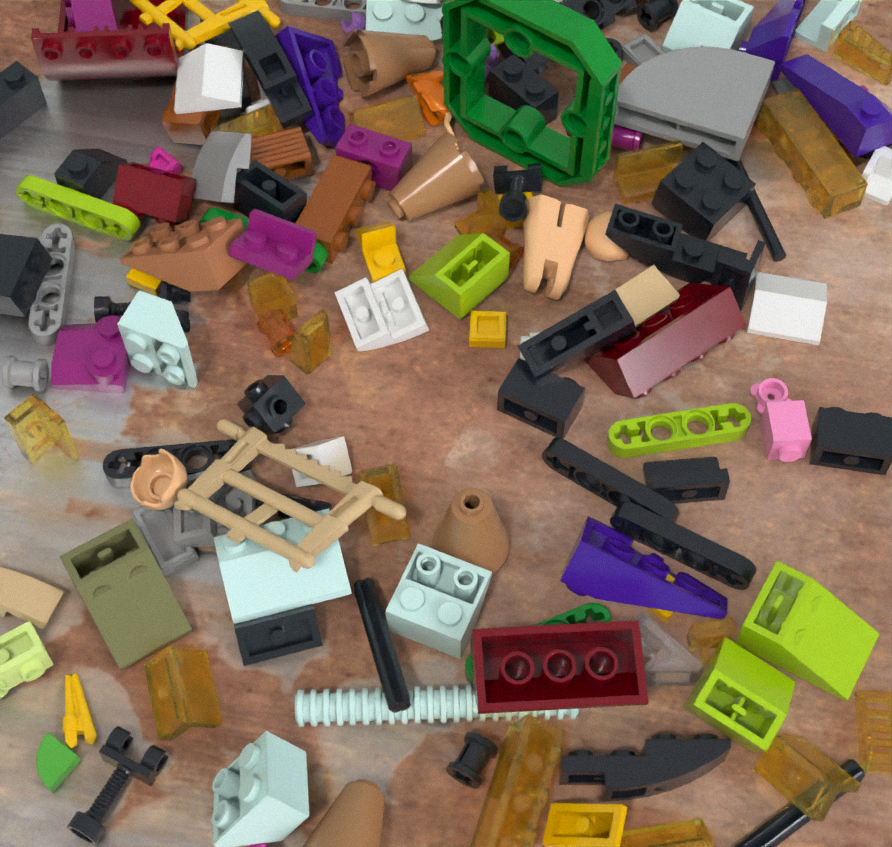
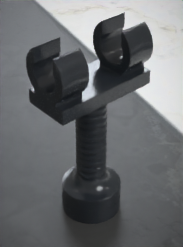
M541 163L528 164V170L507 171V165L494 166L495 194H503L500 199L499 212L505 220L516 222L525 217L528 201L523 192L542 191L543 176H541Z
M165 281L161 282L160 298L171 301L176 305H184L190 302V291L168 284ZM95 296V322L97 323L106 316H123L131 302L120 304L114 303L110 296ZM175 310L184 334L189 332V312Z
M120 726L113 729L107 738L106 744L99 750L103 761L116 767V770L113 771L109 781L102 788V792L94 800L95 803H92V806H90V810L84 813L77 811L67 825V828L73 834L92 845H96L105 832L106 828L101 823L102 818H104V814L107 813L114 799L117 798L116 795H119L121 788L128 781V777L133 776L152 786L156 780L155 777L163 770L169 757L165 755L167 751L154 744L145 752L140 764L125 757L124 755L129 750L133 737L130 736L131 732Z

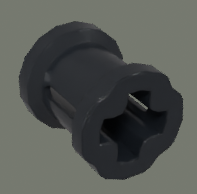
M677 0L643 2L636 8L637 18L645 29L653 30L665 18L671 19L675 17L679 9Z
M467 732L464 737L465 745L456 761L450 762L446 770L451 777L461 784L478 789L482 783L480 776L490 758L496 757L499 748L488 738L475 732Z

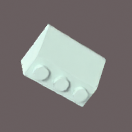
M328 508L316 512L326 516L330 510ZM293 517L260 526L269 531V533L271 532L296 546L313 529ZM227 534L213 537L234 624L352 594L338 539L315 558L313 567L309 569L301 567L296 573L290 568L288 559L248 538H245L238 544L227 538Z

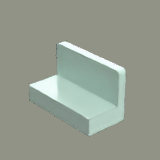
M821 0L797 27L794 36L827 52L856 18L862 0H842L841 2L838 0Z

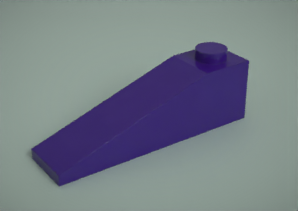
M780 0L752 29L749 40H742L739 51L775 61L770 82L779 80L781 74L779 65L785 62L806 0Z
M287 26L275 37L297 76L298 83L313 111V116L304 119L303 122L319 144L336 148L345 132V116L339 109V102L343 99V90L338 87V79L342 76V67L334 42L331 39Z
M808 54L780 63L779 70L855 158L892 144V109L876 96Z
M587 517L560 579L571 592L579 596L589 595L599 600L724 620L727 614L726 597L687 573L678 572L675 575L670 572L668 565L663 562L664 558L654 552L650 555H643L631 547L634 541L632 538L594 518ZM668 574L675 578L673 583L665 580Z

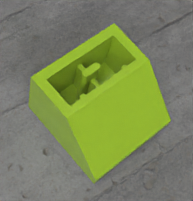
M485 233L457 235L409 275V280L461 320L509 278L510 252Z
M724 637L682 708L751 752H767L788 714L796 681Z

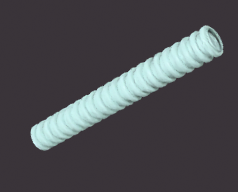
M453 685L452 690H446V686H440V690H433V686H427V690H420L419 686H415L414 691H408L410 707L406 711L400 710L396 713L388 709L381 687H376L375 692H369L368 688H363L362 692H356L355 688H350L349 692L343 693V689L340 688L336 690V693H330V689H324L323 693H317V689H311L308 694H305L304 690H298L297 694H295V721L298 727H304L305 723H311L312 727H316L318 722H323L324 726H330L331 722H337V726H343V723L349 721L351 726L356 725L357 721H363V725H369V721H376V725H381L382 720H389V724H395V720H402V724H408V720H415V724H420L421 719H428V723H434V719H440L441 723H446L447 719H453L454 723H459L460 718H466L467 722H472L473 718H479L480 722H485L486 718L492 717L493 722L498 721L499 717H505V721H511L512 717H518L519 721H524L525 716H530L531 720H537L538 716H543L544 720H550L551 716H556L558 720H563L564 715H569L570 719H576L579 709L478 714L475 693L471 685H466L465 689H459L458 685Z

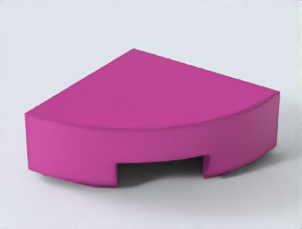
M158 146L151 153L148 166L176 174L182 172L181 163Z

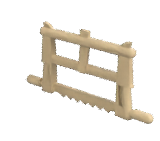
M227 419L219 420L216 428L220 433L237 442L221 459H215L188 489L183 488L177 493L178 501L174 503V507L179 510L193 509L231 529L227 533V538L238 544L245 538H248L288 559L290 568L296 573L301 567L306 569L313 567L315 558L345 532H348L347 526L372 506L375 507V510L395 520H402L406 516L405 507L384 497L378 487L363 481L355 484L352 482V476H341V471H330L329 465H318V460H307V454H296V449H285V444L269 442L267 435L255 427H250L246 431L245 428ZM258 454H263L345 495V497L326 516H323L238 472ZM227 483L264 502V504L242 518L208 500V498ZM281 511L313 529L296 546L271 532L269 533V531L259 525L276 512Z

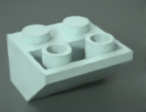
M682 0L662 45V50L669 52L703 45V47H719L737 51L742 40L748 35L754 6L740 0Z
M139 290L117 324L130 364L140 372H152L161 375L175 385L185 384L195 388L198 380L191 353L172 302Z
M418 543L385 611L389 631L461 659L471 637L472 629L476 626L492 571Z
M265 731L255 742L246 745L240 756L227 768H223L217 773L212 784V791L214 792L213 814L211 818L213 824V846L238 847L282 841L309 817L306 751Z

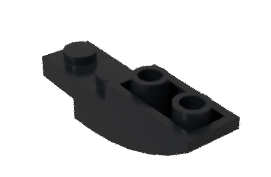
M257 10L228 23L282 128L285 129L313 116L312 108L298 83L297 76L261 13Z
M619 204L614 205L605 233L615 244L650 266L655 265L658 270L689 283L700 284L702 279L712 281L716 261L721 250L743 258H747L748 254L681 233L683 224Z
M657 734L652 736L651 739H645L641 755H635V752L630 750H617L611 752L610 755H593V752L588 750L571 751L568 755H561L559 785H601L602 802L625 801L657 795L691 783L725 761L731 749L730 739H718V736L714 734H700L694 736L693 739H676V736L672 734Z

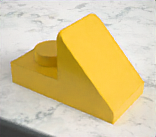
M385 221L354 229V234L371 283L401 269L406 274V268L396 244L395 225Z
M551 803L542 845L545 847H620L627 807L623 804Z

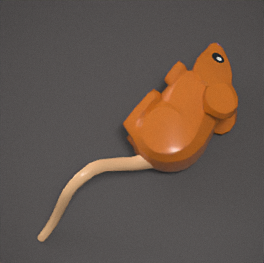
M443 71L407 75L405 77L412 92L417 96V98L413 99V103L417 108H423L421 113L431 127L444 123L446 131L454 136L449 124L453 115L444 104V88L440 82L444 78ZM456 143L454 144V146L458 150V145Z

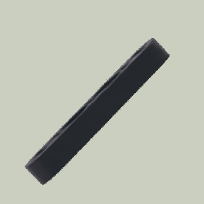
M553 438L542 453V459L551 469L616 507L619 502L627 501L671 522H675L679 516L678 508L670 500L562 438Z
M230 439L119 449L112 451L106 456L103 461V470L108 482L112 486L129 488L133 473L139 467L137 462H142L144 455L159 454V449H164L177 457L185 466L187 475L205 471L214 462L213 455L218 454L219 459H221L237 441ZM195 455H203L207 458V463L199 469H192L187 466L188 460ZM253 460L250 463H248L240 472L250 470L252 468ZM125 463L127 467L124 468L123 473L117 474L116 470L119 469V464Z
M627 501L619 502L609 519L614 529L624 533L633 540L734 589L746 590L756 573L755 565L746 557L634 503Z

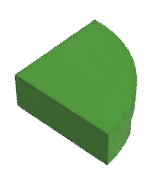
M49 732L41 741L36 758L38 774L42 782L52 793L55 792L82 761L77 754Z

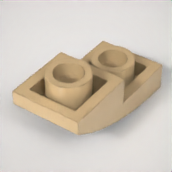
M0 567V616L4 617L9 612L26 622L30 620L32 625L43 630L64 591L33 577Z

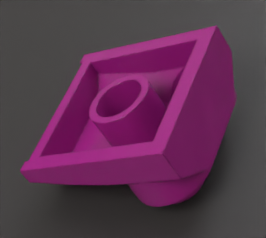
M111 315L103 317L97 323L64 325L60 329L51 362L52 389L125 393L131 364L117 325L122 317Z

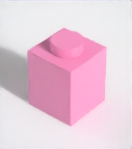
M804 400L767 402L760 420L767 460L780 459L783 462H792L805 458L812 437Z

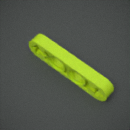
M25 175L15 189L17 197L32 208L124 241H130L140 227L138 217L123 207L33 175Z
M728 403L620 420L611 425L609 429L607 447L614 456L631 458L733 442L747 435L751 423V414L743 405ZM728 417H733L735 422H740L739 427H734L732 422H727ZM692 421L702 422L706 426L707 431L703 434H694L689 431L687 424ZM719 425L718 431H715V426ZM655 427H664L669 430L671 437L666 440H658L652 436L650 431ZM640 430H643V431H644V433H643V441H644V442H642V435H639ZM625 434L627 439H631L630 443L624 444L622 439H618L619 435Z

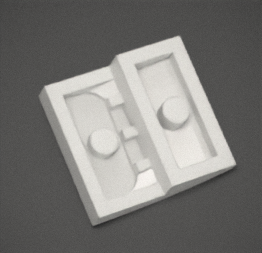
M403 269L372 284L366 277L335 292L358 351L386 347L430 331Z

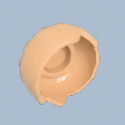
M612 211L596 215L588 223L585 231L586 250L597 260L605 262L626 260L629 253L605 235Z
M159 449V454L144 455L141 466L133 473L130 483L134 500L145 508L155 511L174 506V503L178 501L177 493L179 490L186 489L188 476L186 468L177 457L164 449Z

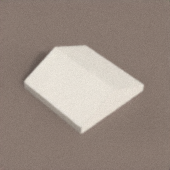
M206 43L180 57L177 70L175 113L185 114L242 107L244 52Z
M757 272L754 281L747 333L819 345L827 306V284Z

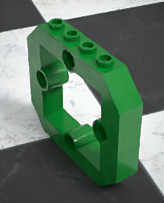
M445 0L441 9L443 14L442 64L444 78L442 87L444 88V104L468 137L475 143L528 170V164L541 163V176H543V179L558 187L591 181L610 158L622 61L595 21L554 0ZM486 27L502 34L506 46L519 57L529 58L537 52L577 72L575 98L563 110L560 116L564 128L571 133V139L547 127L545 119L535 108L522 105L516 111L485 95V59L492 50L491 44L486 37Z

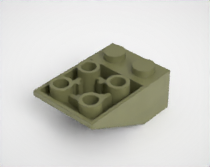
M133 519L59 556L120 671L193 632Z

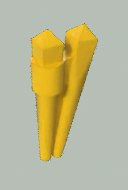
M77 673L72 674V676L65 675V716L62 718L63 736H65V745L71 749L78 745V735H84L85 743L93 745L97 741V734Z

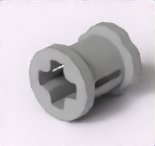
M15 356L6 357L2 368V383L5 388L12 389L17 385L34 387L35 391L39 392L45 390L49 377V367L46 359L39 358L36 362L17 360Z

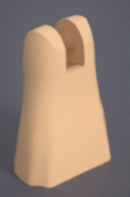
M540 194L527 199V213L523 221L524 290L535 293L541 279H547L546 297L558 300L568 286L590 216L587 209L573 204H565L559 212L560 201Z

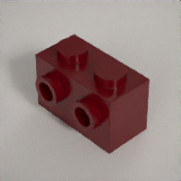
M136 162L119 164L112 204L131 211L137 217H144V214L156 217L155 222L169 223L170 226H174L176 222L189 219L196 179Z

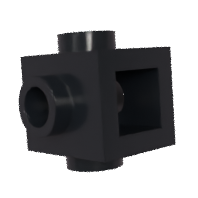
M267 375L264 379L253 382L244 391L246 396L237 403L244 413L242 416L244 422L249 427H255L264 433H280L287 429L293 422L292 417L306 404L284 375Z

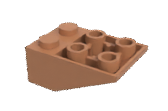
M216 217L202 223H197V220H188L174 226H170L169 223H161L152 227L149 230L150 234L144 239L130 245L131 250L120 258L121 264L190 292L219 290L247 264L244 261L229 256L230 244L243 234L245 229L241 218L226 220L225 217Z

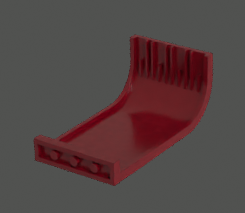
M61 0L58 32L40 33L39 28H32L31 33L32 44L40 68L49 81L177 76L178 59L186 54L187 49L184 48L181 51L177 49L176 40L172 38L169 23H162V28L155 22L145 25L139 18V15L143 14V12L128 0H111L117 30H109L107 25L104 26V31H99L98 27L94 26L93 31L75 32L76 26H69L65 9L72 6H65L64 0ZM166 0L148 1L151 2L155 7H157ZM180 4L166 16L184 31H187L188 8Z

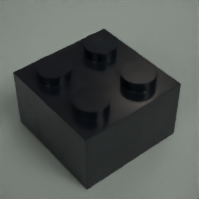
M702 142L660 181L651 205L671 221L683 224L682 230L689 236L710 241L746 205L756 183L705 142Z

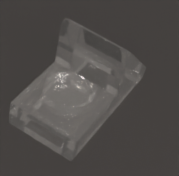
M642 611L633 621L639 620L643 657L647 658L649 656L651 658L644 666L646 685L694 686L700 678L704 665Z

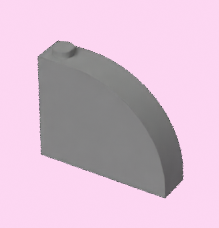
M689 47L660 54L635 68L619 85L614 124L692 148H696L702 142H705L722 157L739 162L769 87L775 61L719 47Z

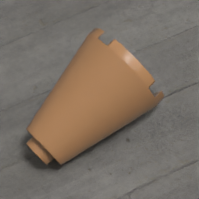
M351 30L346 33L343 40V47L348 46V56L343 57L346 77L352 90H359L361 92L358 95L360 97L370 96L406 79L407 75L417 74L430 68L433 60L436 58V47L425 35Z
M450 132L440 136L389 192L391 200L387 204L398 220L404 217L405 220L411 221L485 190V186L481 185L484 183V179L478 167L466 150L462 152L455 148L454 144L459 141Z
M465 488L455 494L437 526L432 539V549L492 571V578L498 573V570L508 558V534L488 494L478 488Z
M358 779L357 781L347 783L302 847H380L385 796L380 791L379 786L366 779Z

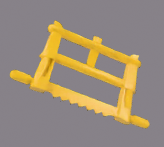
M128 0L143 12V14L139 15V18L145 25L155 22L162 28V23H169L172 38L176 40V47L179 51L184 48L194 50L197 44L231 30L228 23L257 10L271 28H278L281 23L280 18L269 10L265 0H236L237 4L217 14L213 13L198 0H166L157 7L148 0ZM180 4H183L201 18L203 22L184 31L166 15Z

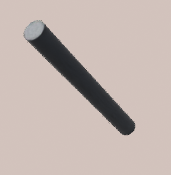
M725 158L749 178L741 159L738 162ZM754 188L746 204L773 261H781L786 257L785 250Z

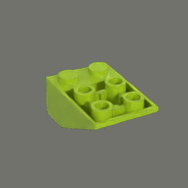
M776 561L747 615L735 643L745 650L847 702L880 634L815 579Z

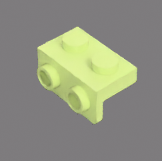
M30 620L0 636V699L7 694L9 689L24 681L28 682L39 678L47 668L54 665Z

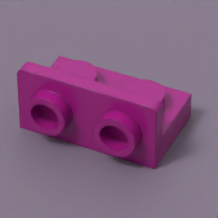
M254 209L249 213L248 229L230 244L229 256L294 280L313 261L316 232Z

